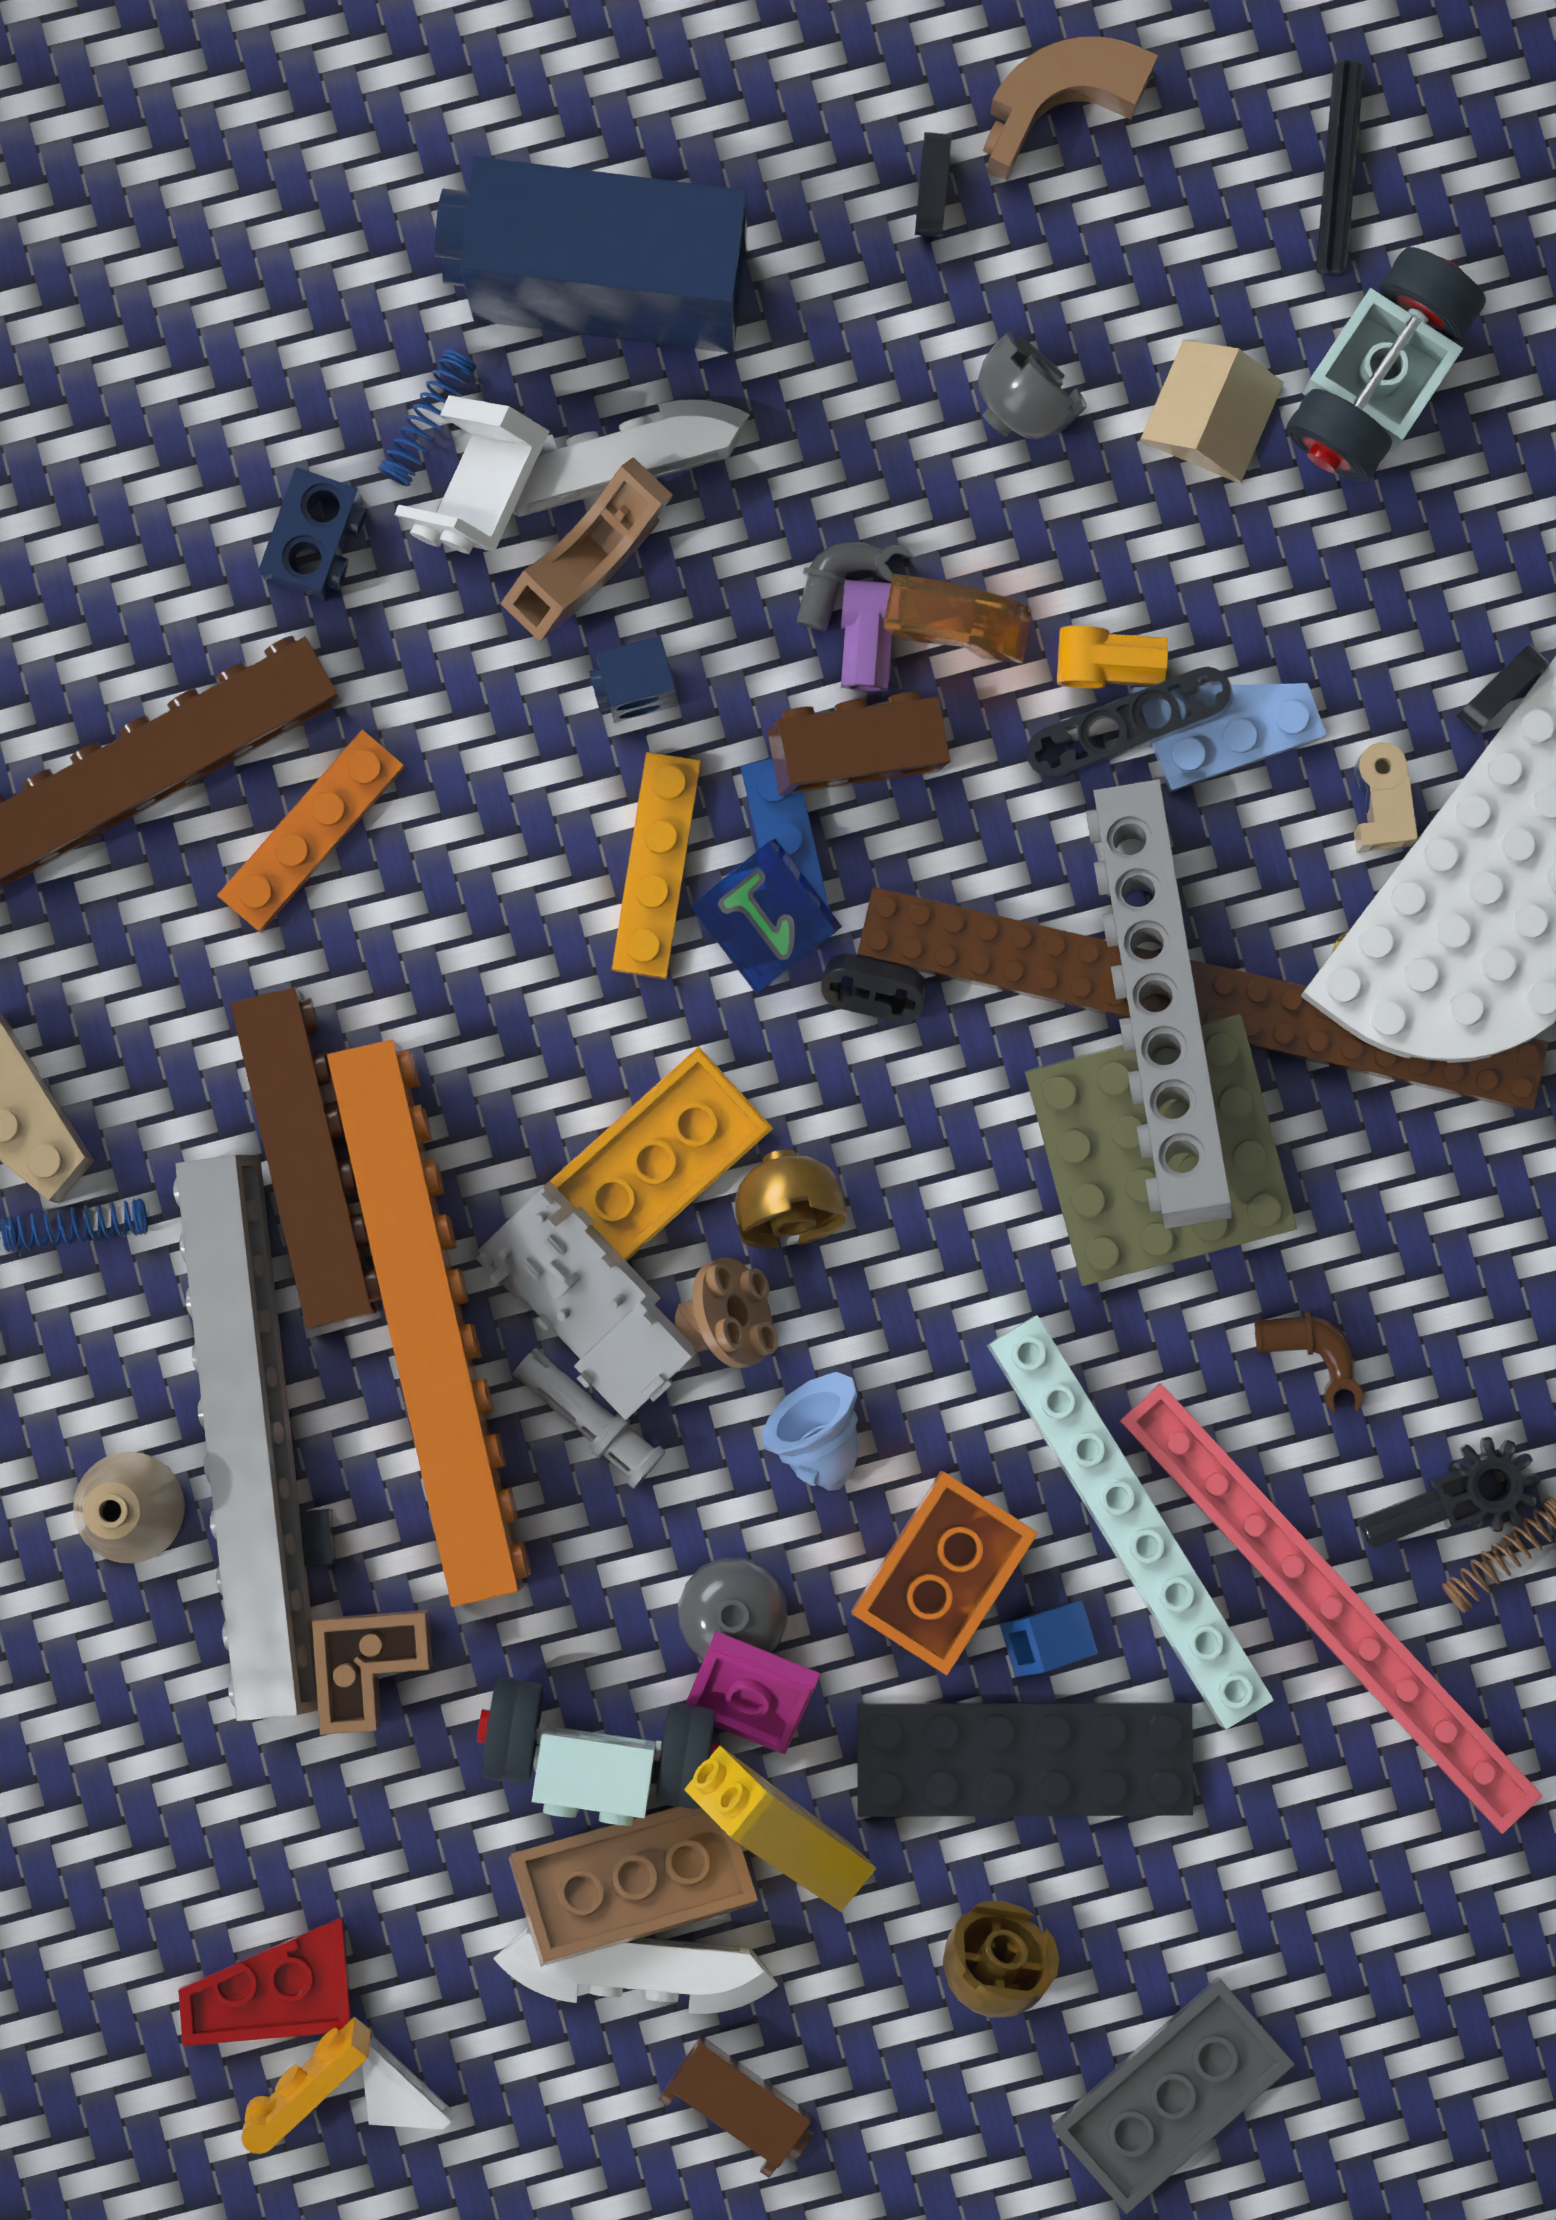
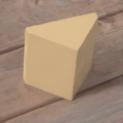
M1183 340L1140 442L1240 484L1284 382L1239 348Z

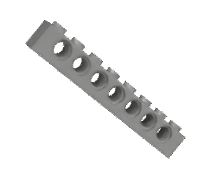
M1160 779L1093 790L1096 809L1086 811L1091 844L1102 842L1105 861L1094 862L1099 895H1111L1113 913L1102 914L1108 947L1119 946L1122 965L1111 966L1116 1000L1127 998L1130 1012L1129 1018L1119 1019L1124 1052L1136 1051L1139 1068L1138 1071L1128 1072L1133 1105H1145L1148 1123L1136 1125L1142 1159L1153 1157L1156 1178L1145 1179L1150 1212L1162 1211L1165 1229L1232 1218L1230 1197ZM1127 839H1138L1145 844L1140 852L1133 855H1125L1117 850L1118 845ZM1137 890L1148 891L1154 896L1149 904L1142 907L1131 906L1125 902V899L1130 893ZM1144 942H1154L1163 948L1161 953L1152 959H1141L1133 953L1136 947ZM1154 994H1162L1171 999L1170 1005L1160 1012H1150L1142 1007L1143 1001ZM1165 1046L1175 1048L1180 1052L1179 1058L1170 1065H1158L1150 1059L1155 1050ZM1177 1099L1184 1101L1189 1106V1109L1182 1117L1169 1119L1159 1113L1160 1107L1169 1100ZM1179 1153H1189L1198 1159L1195 1168L1186 1173L1175 1172L1167 1165L1169 1160Z

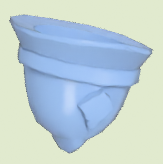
M834 1372L807 1381L784 1397L769 1416L762 1432L764 1449L778 1454L782 1463L789 1464L797 1477L811 1486L818 1485L828 1491L839 1490L847 1482L856 1464L859 1444L856 1430L858 1417L854 1411L857 1392L853 1378Z

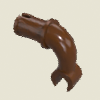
M1304 1311V1317L1254 1321L1257 1353L1307 1350V1355H1313V1353L1320 1354L1327 1365L1330 1377L1324 1388V1398L1327 1406L1335 1413L1334 1395L1339 1391V1387L1342 1386L1343 1389L1353 1392L1354 1409L1358 1411L1363 1402V1393L1355 1380L1352 1346L1341 1329L1325 1318L1310 1315V1311Z

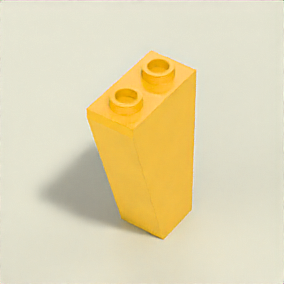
M719 1746L711 1757L697 1768L693 1779L684 1789L730 1838L840 1912L843 1911L876 1870V1867L850 1842L722 1746Z

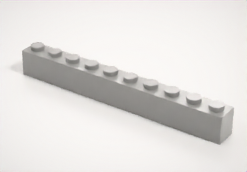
M229 1155L175 1163L177 1177L174 1181L173 1191L176 1203L181 1210L183 1229L179 1245L182 1258L187 1265L189 1288L186 1292V1307L193 1320L195 1338L192 1348V1362L196 1372L199 1374L201 1399L198 1403V1417L201 1426L205 1429L207 1454L204 1459V1472L207 1481L211 1484L213 1502L210 1528L214 1538L217 1540L219 1556L216 1583L219 1592L223 1596L225 1611L222 1638L225 1648L229 1651L232 1675L228 1686L229 1698L235 1707L237 1721L301 1715L318 1710L313 1628L306 1567H304L300 1509L260 1155Z

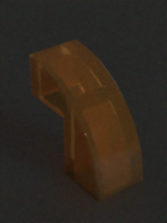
M893 574L883 628L901 640L961 646L982 659L1023 663L1032 609L1012 599L980 589L939 580Z

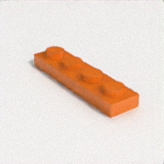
M362 729L217 896L258 932L262 933L401 774L405 766Z

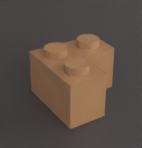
M430 1610L328 1617L312 1621L320 1735L376 1731L382 1726L378 1673L429 1670L434 1666Z

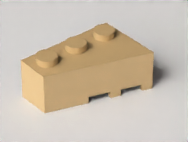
M0 1013V1161L48 1201L60 1203L91 1166L94 1159L61 1106L39 1075L38 1069L11 1030L12 1028L8 1021Z

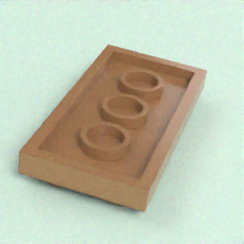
M678 1806L647 1815L645 1818L633 1819L632 1826H607L515 1852L508 1858L541 1967L750 1907L758 1901L741 1845L730 1838L702 1808L691 1809Z

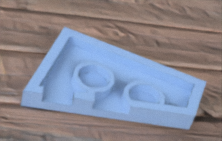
M1308 683L1232 685L1234 696L1232 704L1226 713L1218 718L1151 743L1169 793L1324 738L1327 734ZM1222 685L1200 686L1198 693L1186 698L1182 696L1181 687L1172 690L1171 693L1180 704L1182 719H1185L1192 715L1186 705L1202 700L1207 707H1212L1217 704L1215 695L1223 690ZM1133 687L1132 693L1141 691L1148 687ZM1153 698L1145 702L1140 712L1144 725L1152 729L1161 728L1166 725L1171 716L1169 703L1161 698Z

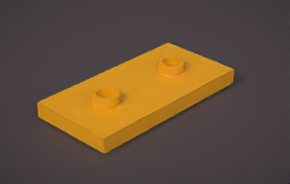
M698 1046L554 1176L550 1182L576 1209L581 1206L595 1221L592 1226L625 1261H628L773 1128Z

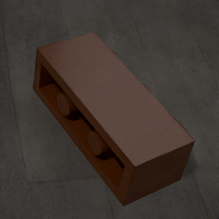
M916 691L890 696L888 704L869 707L866 699H855L836 704L835 711L815 714L814 707L811 706L789 709L782 712V719H778L767 731L779 796L938 773L951 762L939 697L921 699L920 692Z

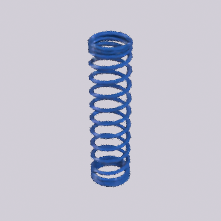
M445 349V353L442 354L443 358L439 359V363L444 370H433V376L438 382H426L427 388L431 393H420V399L424 404L413 405L414 411L418 416H407V422L413 428H400L401 434L406 439H393L395 446L400 451L388 450V457L392 461L382 460L378 467L382 474L401 485L410 486V482L413 480L408 474L416 476V474L396 460L391 453L405 457L419 465L422 464V461L408 453L398 442L413 446L424 453H429L428 449L410 438L404 430L416 433L435 442V438L417 427L411 419L426 423L437 430H442L441 426L432 422L417 409L419 407L438 415L441 414V411L423 397L428 396L446 403L447 399L438 394L430 384L442 387L457 396H462L461 392L445 383L436 373L452 377L465 385L468 384L465 379L452 372L443 361L448 362L454 368L467 375H473V372L477 369L476 364L472 360L453 349Z
M141 1198L133 1199L132 1201L135 1231L129 1213L128 1202L126 1200L123 1202L124 1231L122 1233L114 1203L111 1202L110 1235L104 1223L101 1205L98 1204L97 1236H95L91 1226L88 1207L84 1206L85 1228L83 1239L76 1222L75 1210L71 1208L70 1241L64 1229L61 1210H57V1242H55L51 1232L48 1212L45 1211L43 1213L45 1222L43 1244L38 1235L35 1215L31 1213L30 1246L24 1234L21 1216L19 1214L17 1216V1247L14 1219L12 1216H3L1 1220L3 1245L8 1253L10 1251L18 1252L23 1241L24 1246L31 1250L36 1239L38 1245L41 1248H45L48 1243V1237L54 1246H58L62 1236L66 1243L71 1245L74 1241L75 1233L79 1241L84 1243L88 1237V1230L93 1240L98 1241L102 1230L106 1238L111 1239L115 1228L118 1234L124 1238L128 1231V1225L135 1236H138V1234L146 1235L148 1232V1221L145 1203Z

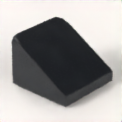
M332 1509L299 1512L304 1567L337 1564Z

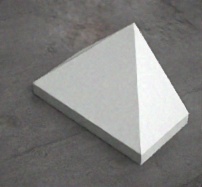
M372 2037L370 2039L368 2059L362 2063L369 2125L444 2130L452 2121L455 2112L377 2039Z

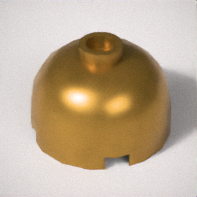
M778 1150L767 1154L763 1158L764 1163L753 1168L739 1185L735 1198L737 1223L742 1243L752 1248L778 1249L780 1248L778 1238L800 1234L798 1245L811 1243L833 1234L846 1224L845 1216H848L844 1194L837 1176L827 1165L808 1156H796L793 1150Z
M983 1901L975 1905L970 1912L961 1916L947 1938L943 1966L948 1986L956 1998L975 2013L990 2018L1016 2016L1039 2002L1057 1976L1060 1957L1055 1939L1048 1929L1042 1933L1030 1921L1034 1915L1023 1907L1006 1901Z

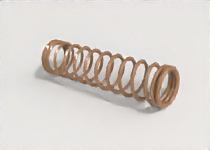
M1548 1496V1499L1542 1501L1543 1509L1547 1515L1539 1509H1533V1516L1537 1523L1530 1518L1523 1517L1524 1521L1522 1523L1526 1531L1518 1526H1512V1532L1516 1540L1509 1535L1502 1534V1542L1505 1548L1498 1543L1491 1544L1495 1557L1488 1552H1481V1558L1485 1566L1477 1560H1471V1567L1475 1575L1469 1570L1461 1568L1460 1574L1465 1584L1456 1577H1450V1581L1446 1580V1583L1442 1584L1445 1593L1463 1613H1467L1469 1608H1472V1604L1456 1587L1454 1581L1478 1602H1480V1597L1469 1583L1465 1573L1487 1593L1491 1592L1475 1564L1497 1584L1501 1585L1500 1579L1491 1568L1485 1556L1490 1558L1508 1576H1511L1510 1570L1501 1559L1495 1547L1501 1550L1520 1568H1522V1564L1511 1550L1506 1539L1522 1551L1528 1559H1532V1555L1521 1541L1516 1530L1523 1534L1538 1550L1542 1551V1546L1531 1532L1526 1521L1533 1525L1549 1542H1553L1552 1537L1537 1513L1540 1514L1556 1529V1500L1553 1497Z

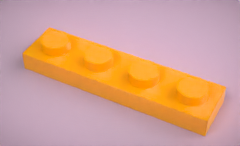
M646 752L612 971L667 980L701 760Z

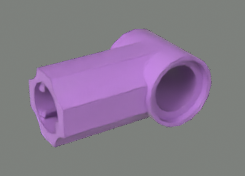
M845 580L841 629H845L841 688L862 692L888 691L892 654H890L892 633H896L900 584Z

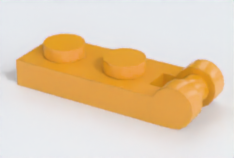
M356 2017L350 2020L340 2031L337 2028L331 2029L322 2037L314 2050V2055L302 2067L295 2064L282 2075L275 2087V2092L270 2097L258 2096L250 2100L246 2107L245 2124L241 2138L246 2150L255 2154H262L271 2150L366 2061L369 2055L371 2030Z

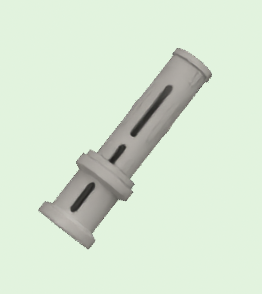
M534 1348L513 1372L514 1377L533 1390L546 1404L568 1423H571L591 1442L589 1447L593 1450V1455L597 1458L604 1456L629 1478L627 1484L632 1489H635L665 1455L666 1451L661 1446L653 1448L629 1427L631 1421L629 1418L625 1421L619 1413L613 1416L569 1376L552 1364L539 1349Z

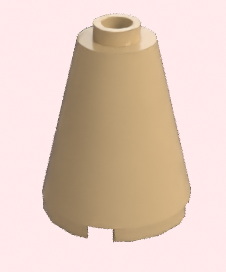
M137 1452L116 1453L95 1463L80 1480L73 1504L75 1524L84 1542L95 1553L119 1563L143 1562L152 1559L168 1548L181 1528L186 1508L182 1485L171 1469L156 1458ZM115 1501L121 1506V1516L119 1519L114 1512Z

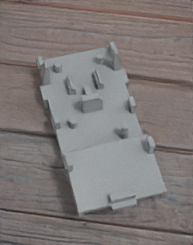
M549 1181L478 1250L480 1255L476 1259L484 1268L491 1265L496 1270L488 1277L495 1286L501 1282L515 1298L520 1295L540 1316L536 1323L544 1331L551 1328L580 1358L574 1365L581 1373L576 1379L585 1388L592 1385L626 1421L649 1398L654 1402L673 1384L670 1378L696 1354L693 1350L695 1347L656 1307L655 1303L661 1299L659 1295L592 1226L595 1221L581 1206L576 1209Z

